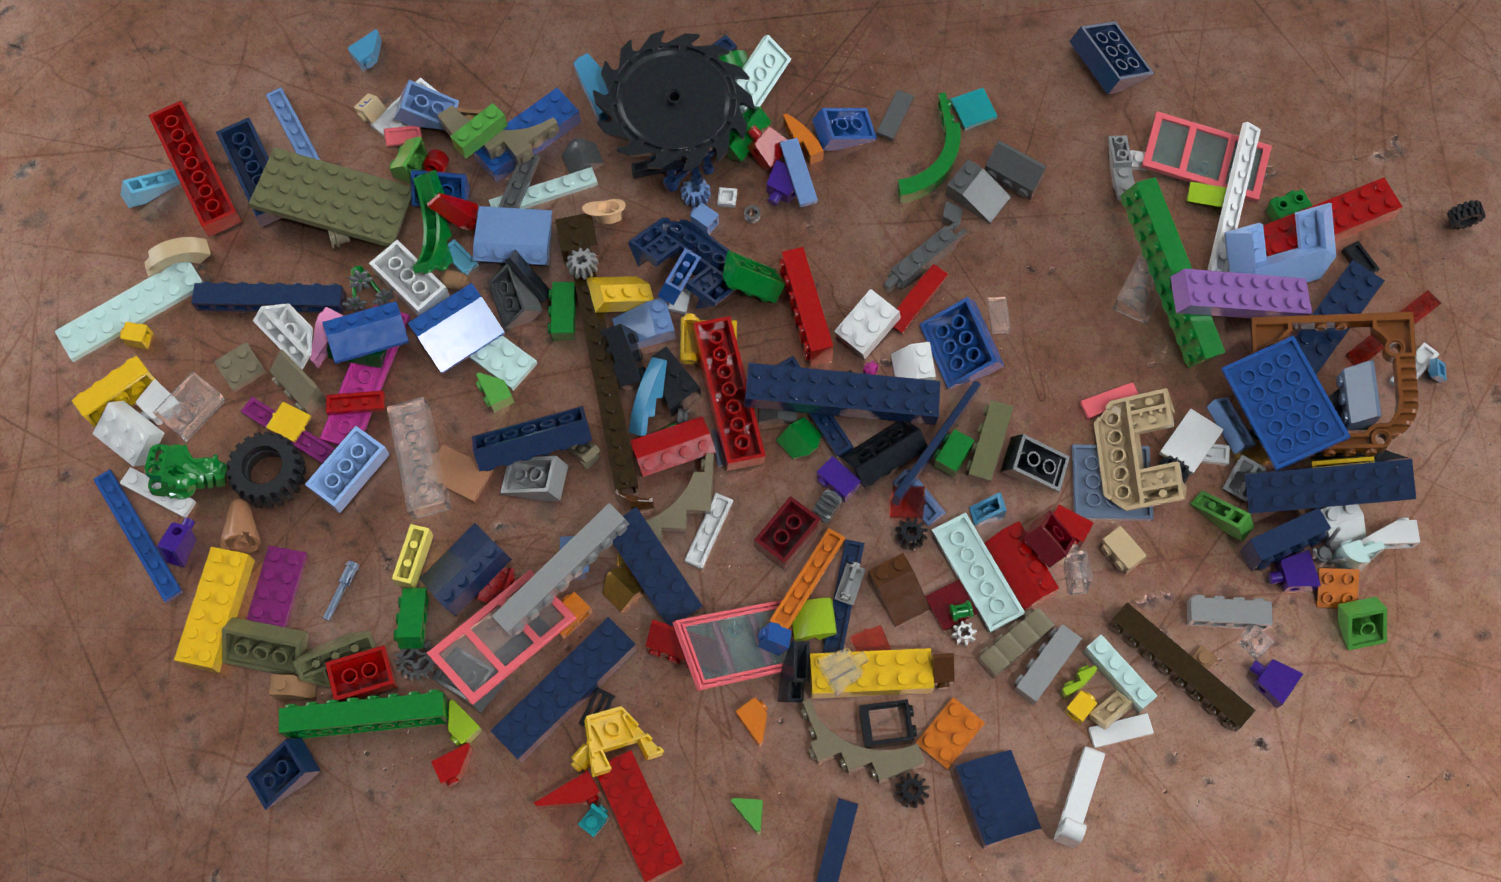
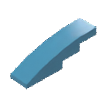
M656 357L651 358L636 394L631 413L630 433L639 436L647 434L648 417L655 416L656 399L663 398L667 360Z

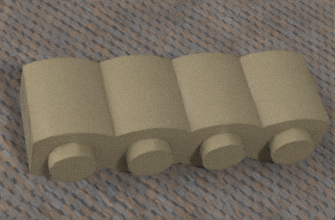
M1039 607L1036 610L1031 608L1024 614L1023 617L1025 619L1020 623L1016 621L1008 628L1010 630L1009 633L1006 635L1000 634L994 640L995 644L992 647L986 646L979 652V663L993 678L1002 673L1054 628V623Z

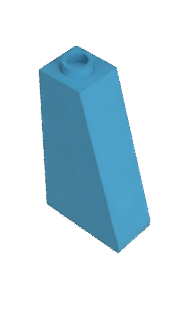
M586 53L573 62L575 73L597 120L605 121L609 116L595 105L593 90L603 95L608 94L601 76L602 68Z

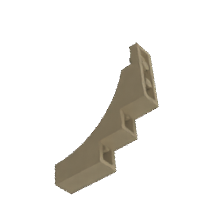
M706 453V458L702 459L701 471L705 472H694L685 491L668 509L646 520L661 543L663 531L686 533L687 514L711 515L714 454Z

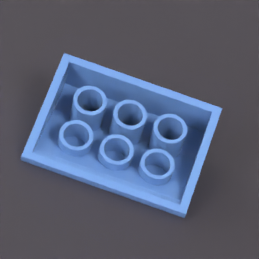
M479 206L473 244V261L506 263L505 260L509 254L516 249L529 265L550 266L552 210Z

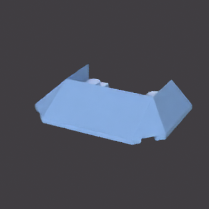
M1327 203L1295 212L1298 248L1266 257L1263 224L1260 222L1224 232L1229 272L1306 278V282L1321 279L1336 258L1332 204Z

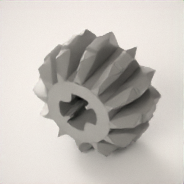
M579 248V252L573 250V256L567 257L568 262L566 266L569 269V274L571 276L575 275L576 279L582 276L585 280L587 275L592 277V272H597L598 270L597 265L599 263L594 252L590 253L588 248L585 251Z

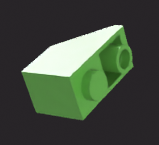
M483 373L476 374L478 378L476 385L480 392L484 391L486 396L483 399L488 408L492 407L493 411L496 412L515 403L504 380Z

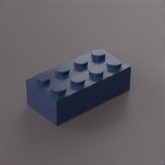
M1317 508L1250 539L1240 550V553L1251 572L1256 569L1262 571L1268 568L1270 563L1274 561L1278 563L1287 558L1291 553L1293 555L1301 553L1308 545L1314 547L1320 544L1321 540L1327 537L1326 533L1331 527L1320 508Z

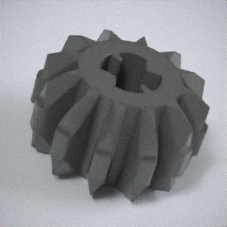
M827 489L819 497L812 512L821 518V522L827 524L838 511L842 498L836 492Z

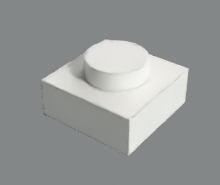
M1130 150L1132 170L1147 171V169L1141 168L1145 152Z

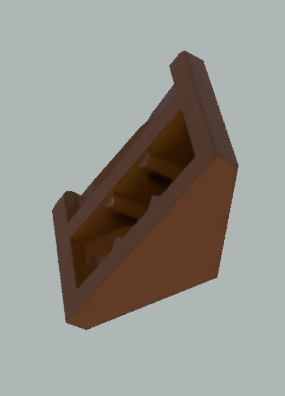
M617 489L615 490L617 502L627 512L635 507L641 513L655 509L654 499L651 497L646 499L621 493Z

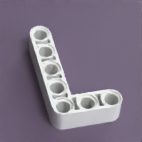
M1087 746L1084 747L1054 836V841L1071 848H1075L1082 842L1087 825L1083 824L1105 753Z

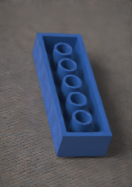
M557 87L507 123L508 126L503 130L529 128L554 117L560 132L555 137L544 141L539 147L532 149L533 154H538L581 123L579 110ZM482 147L473 153L476 161L496 183L513 172L517 165L507 150L501 156L495 157L492 160Z

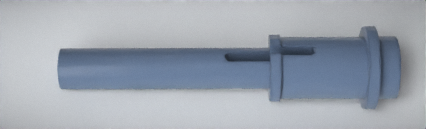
M349 560L348 563H345L346 567L338 580L339 586L323 616V619L327 621L331 620L346 587H350L356 571L360 570L358 568L359 564Z

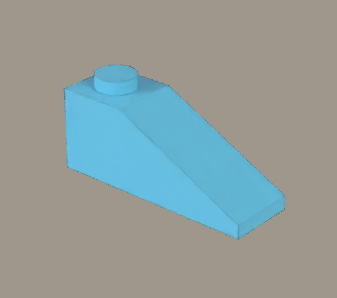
M172 168L123 180L120 195L127 206L131 208L146 204L181 183L175 170Z

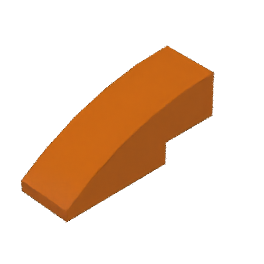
M787 113L783 114V125L790 139L798 138L801 150L804 151L809 164L822 161L824 150L815 136L797 119Z

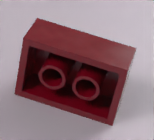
M790 496L754 539V547L785 570L821 527V518Z

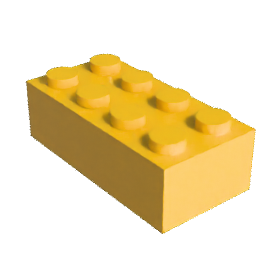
M136 355L126 360L119 368L112 370L103 379L93 383L84 392L77 394L71 401L81 415L96 428L108 402L125 401L132 407L156 378Z

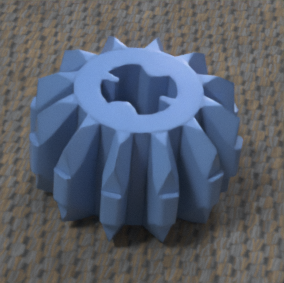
M690 177L689 182L684 181L683 187L680 189L681 199L685 201L686 206L691 204L692 208L696 205L699 206L701 203L707 204L708 199L711 197L710 186L706 184L705 179L702 184L693 185Z

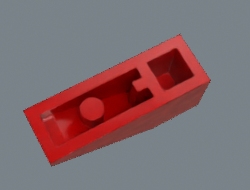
M441 193L427 203L428 207L459 228L469 231L476 229L479 210L477 203Z
M586 771L537 800L534 804L538 809L585 806L586 804L590 806L592 803L598 802L602 794L589 771Z

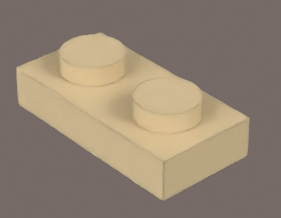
M1117 690L1090 713L1089 718L1106 730L1133 707V702Z

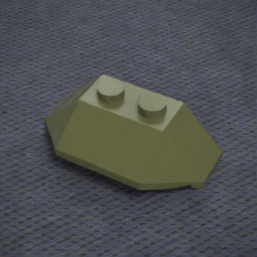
M370 631L351 632L313 647L295 659L293 664L300 680L328 688L331 685L326 662L370 650L377 646Z

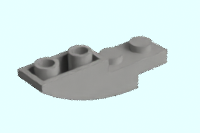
M1127 135L1108 137L1110 171L1113 191H1116L1117 200H1121L1120 195L1135 184Z

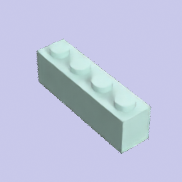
M1102 635L1096 638L1083 651V654L1094 666L1096 665L1097 669L1112 686L1133 702L1132 708L1138 714L1157 697V694Z

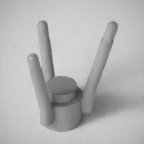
M1339 526L1322 547L1318 549L1313 548L1311 556L1317 564H1327L1330 566L1334 563L1346 561V558L1331 559L1332 552L1329 546L1341 529Z

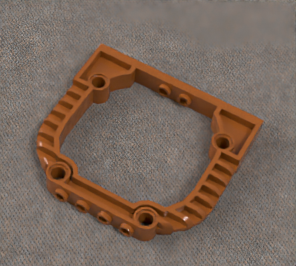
M1413 312L1251 317V354L1289 338L1292 330L1297 329L1324 331L1327 328L1345 330L1347 328L1370 327V334L1384 346L1382 356L1385 361L1393 365L1396 399L1393 418L1389 423L1373 424L1366 433H1349L1350 439L1316 454H1323L1325 457L1335 456V454L1354 456L1356 453L1373 456L1384 452L1392 440L1400 437L1412 425L1419 406ZM1389 348L1397 349L1398 353L1390 352ZM1380 437L1385 443L1378 444L1375 438Z

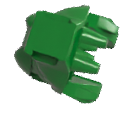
M163 444L153 445L149 449L144 468L145 474L149 478L148 489L152 495L170 497V499L178 500L191 497L197 488L204 489L207 486L209 489L214 488V485L217 488L226 486V472L228 471L227 464L219 461L217 454H214L213 458H193L188 451L187 445L181 446L179 444L171 446ZM161 451L162 453L158 457L159 461H157L155 454ZM161 483V488L153 489L152 485Z

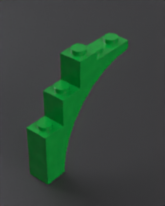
M433 170L413 178L421 205L424 231L421 254L417 262L412 266L414 273L422 272V274H427L436 269L443 271L448 269V265L454 262L447 245V240L452 237L447 220L427 205L439 193L445 194L437 172Z

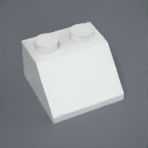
M930 342L910 344L891 354L894 377L925 380L936 379Z
M1358 504L1321 509L1331 527L1326 533L1327 537L1323 539L1325 543L1338 526L1341 528L1329 546L1331 552L1341 547V543L1352 539L1354 542L1366 538L1364 514Z

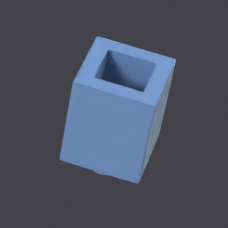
M703 203L698 207H694L690 213L691 223L708 235L719 224V214Z

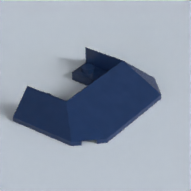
M662 217L632 238L628 243L638 267L646 261L657 267L668 258L677 262L685 248L700 256L701 259L692 273L695 277L689 280L685 286L687 290L699 298L696 309L714 307L735 291L726 285L723 278L726 254L729 249L688 220L680 219L679 222L670 221V218Z

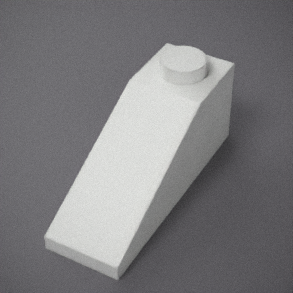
M1399 518L1397 521L1362 539L1361 542L1365 544L1373 540L1375 543L1383 541L1385 549L1414 548L1420 543L1417 520Z

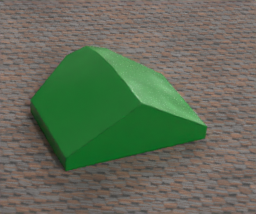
M803 417L790 424L776 442L795 460L799 457L810 455L819 446L822 435Z

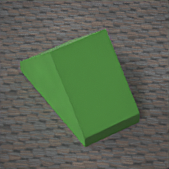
M733 798L731 804L755 833L759 835L762 825L763 800Z

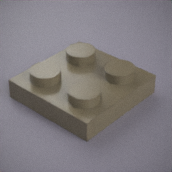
M247 342L214 361L234 393L267 373Z

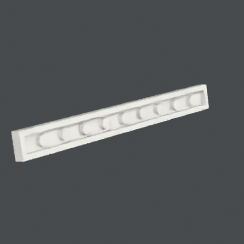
M1248 121L1242 123L1207 269L1209 271H1228L1224 232L1238 229L1261 129Z

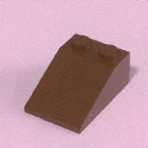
M904 553L868 570L867 577L895 627L931 610Z

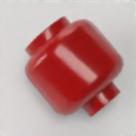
M439 149L430 150L423 160L425 171L436 170V172H445L449 165L448 156Z

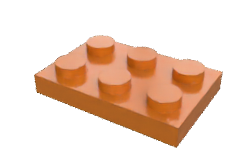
M953 697L915 744H918L923 752L947 771L985 722Z

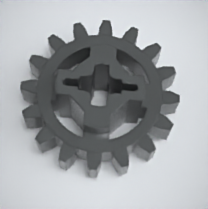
M424 641V649L428 652L435 647H431L432 643L430 641L426 643ZM420 648L400 649L401 653H395L399 660L394 661L396 666H400L397 668V671L402 673L403 678L406 679L409 676V680L413 682L416 677L421 682L422 676L429 679L428 673H435L433 666L437 665L426 652L422 653ZM419 656L420 659L415 663L416 657ZM405 666L413 667L414 672L407 670Z

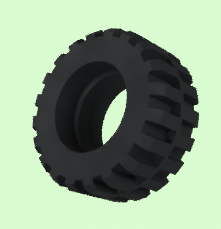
M258 432L254 433V437L250 438L247 436L244 438L245 441L242 444L238 443L235 446L237 448L235 452L231 451L229 455L231 461H227L226 465L228 469L226 475L230 480L229 484L241 499L247 501L250 505H254L256 508L262 509L265 506L267 509L274 508V505L278 507L284 505L283 502L286 500L291 501L293 499L292 495L299 493L301 490L299 485H303L305 481L303 475L306 474V467L304 466L305 461L301 453L287 437L284 438L279 433L273 435L272 432H264V435ZM267 457H279L282 459L281 471L272 481L264 484L251 482L252 470L259 461Z

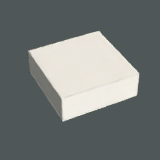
M719 187L717 206L735 208L737 189Z

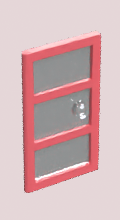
M531 569L427 652L432 661L472 705L577 619L555 596L554 601L550 605L544 606L539 611L538 617L532 621L530 620L520 634L512 637L501 627L492 615L535 575Z

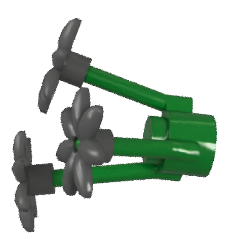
M354 266L350 270L351 276H348L351 282L349 287L352 288V298L348 297V302H343L342 305L346 307V311L353 309L355 313L358 312V309H366L364 305L367 301H360V297H356V286L358 292L361 291L362 286L369 289L370 286L367 282L377 292L375 294L377 299L372 302L373 304H378L377 306H381L384 303L388 304L389 300L395 296L392 294L393 289L386 292V289L383 288L381 291L364 267Z

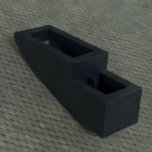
M810 641L791 642L780 675L778 702L804 701V682H809Z

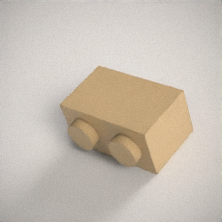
M1121 525L1102 539L1099 544L1103 554L1107 557L1109 556L1114 561V566L1117 570L1122 571L1125 575L1139 565L1147 556Z

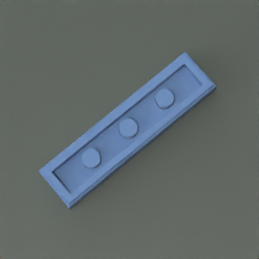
M798 138L780 142L800 208L817 204L818 199Z

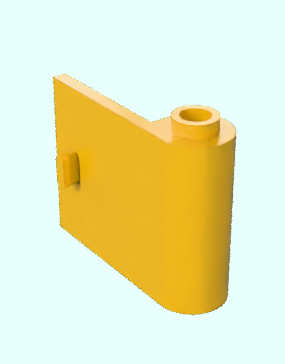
M685 314L684 317H681L679 356L681 364L700 365L692 330L693 323L706 320H700L695 314ZM732 320L737 340V320Z

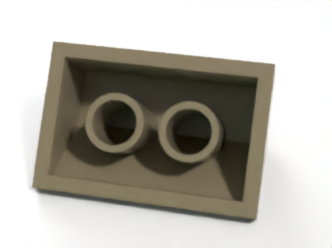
M283 349L280 350L270 369L273 375L271 380L277 387L282 386L285 389L283 393L290 400L295 399L297 402L295 405L299 410L306 411L311 415L326 403V398L318 386Z

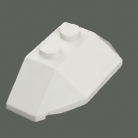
M290 304L261 306L253 322L303 369L312 352L313 327Z

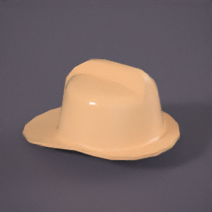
M620 199L589 202L583 205L582 211L588 215L595 216L596 220L601 224H613L621 221L622 211L625 209L626 203Z

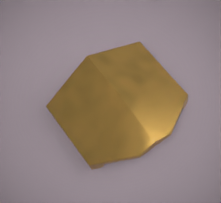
M629 567L614 568L605 577L603 595L620 612L626 609L644 592Z

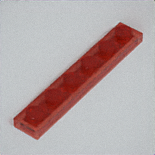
M1427 290L1400 312H1413L1414 325H1416L1439 307L1441 302ZM1370 335L1349 351L1345 357L1353 365L1361 364L1373 359L1383 350L1384 346L1375 337Z

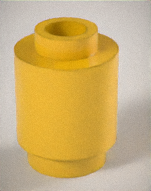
M583 743L570 758L573 761L571 766L578 772L581 770L586 772L591 766L587 743Z

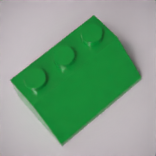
M728 250L723 272L726 285L733 290H742L748 296H758L764 302L776 303L785 286L777 270Z

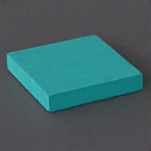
M984 88L950 99L964 131L997 120L998 116Z

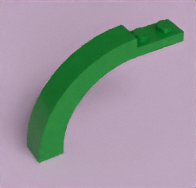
M946 92L939 93L937 101L945 138L944 148L938 159L928 169L915 176L898 179L897 190L900 204L918 200L933 192L947 179L956 163L961 140L960 122L955 123L954 115L950 114L951 101L947 99Z

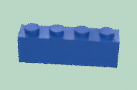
M396 301L322 322L335 364L409 343Z

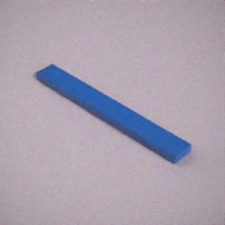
M109 469L94 478L95 484L164 602L168 603L184 593L113 471Z

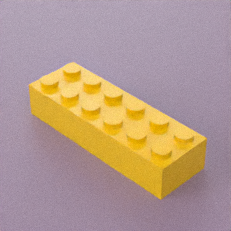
M215 547L210 548L174 661L181 666L220 673L223 664L222 629L232 617L237 618L255 563V560L249 554Z
M931 648L810 654L811 699L932 693L935 688Z

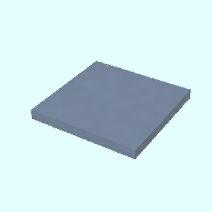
M1072 444L1073 505L1075 513L1088 520L1153 521V506L1125 511L1104 496L1097 445ZM1141 446L1144 468L1151 467L1150 447Z

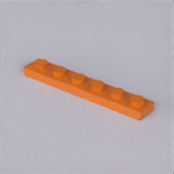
M828 528L769 623H778L782 627L790 629L846 537Z

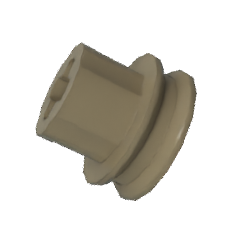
M328 230L332 249L335 247L340 248L339 244L350 242L349 236Z

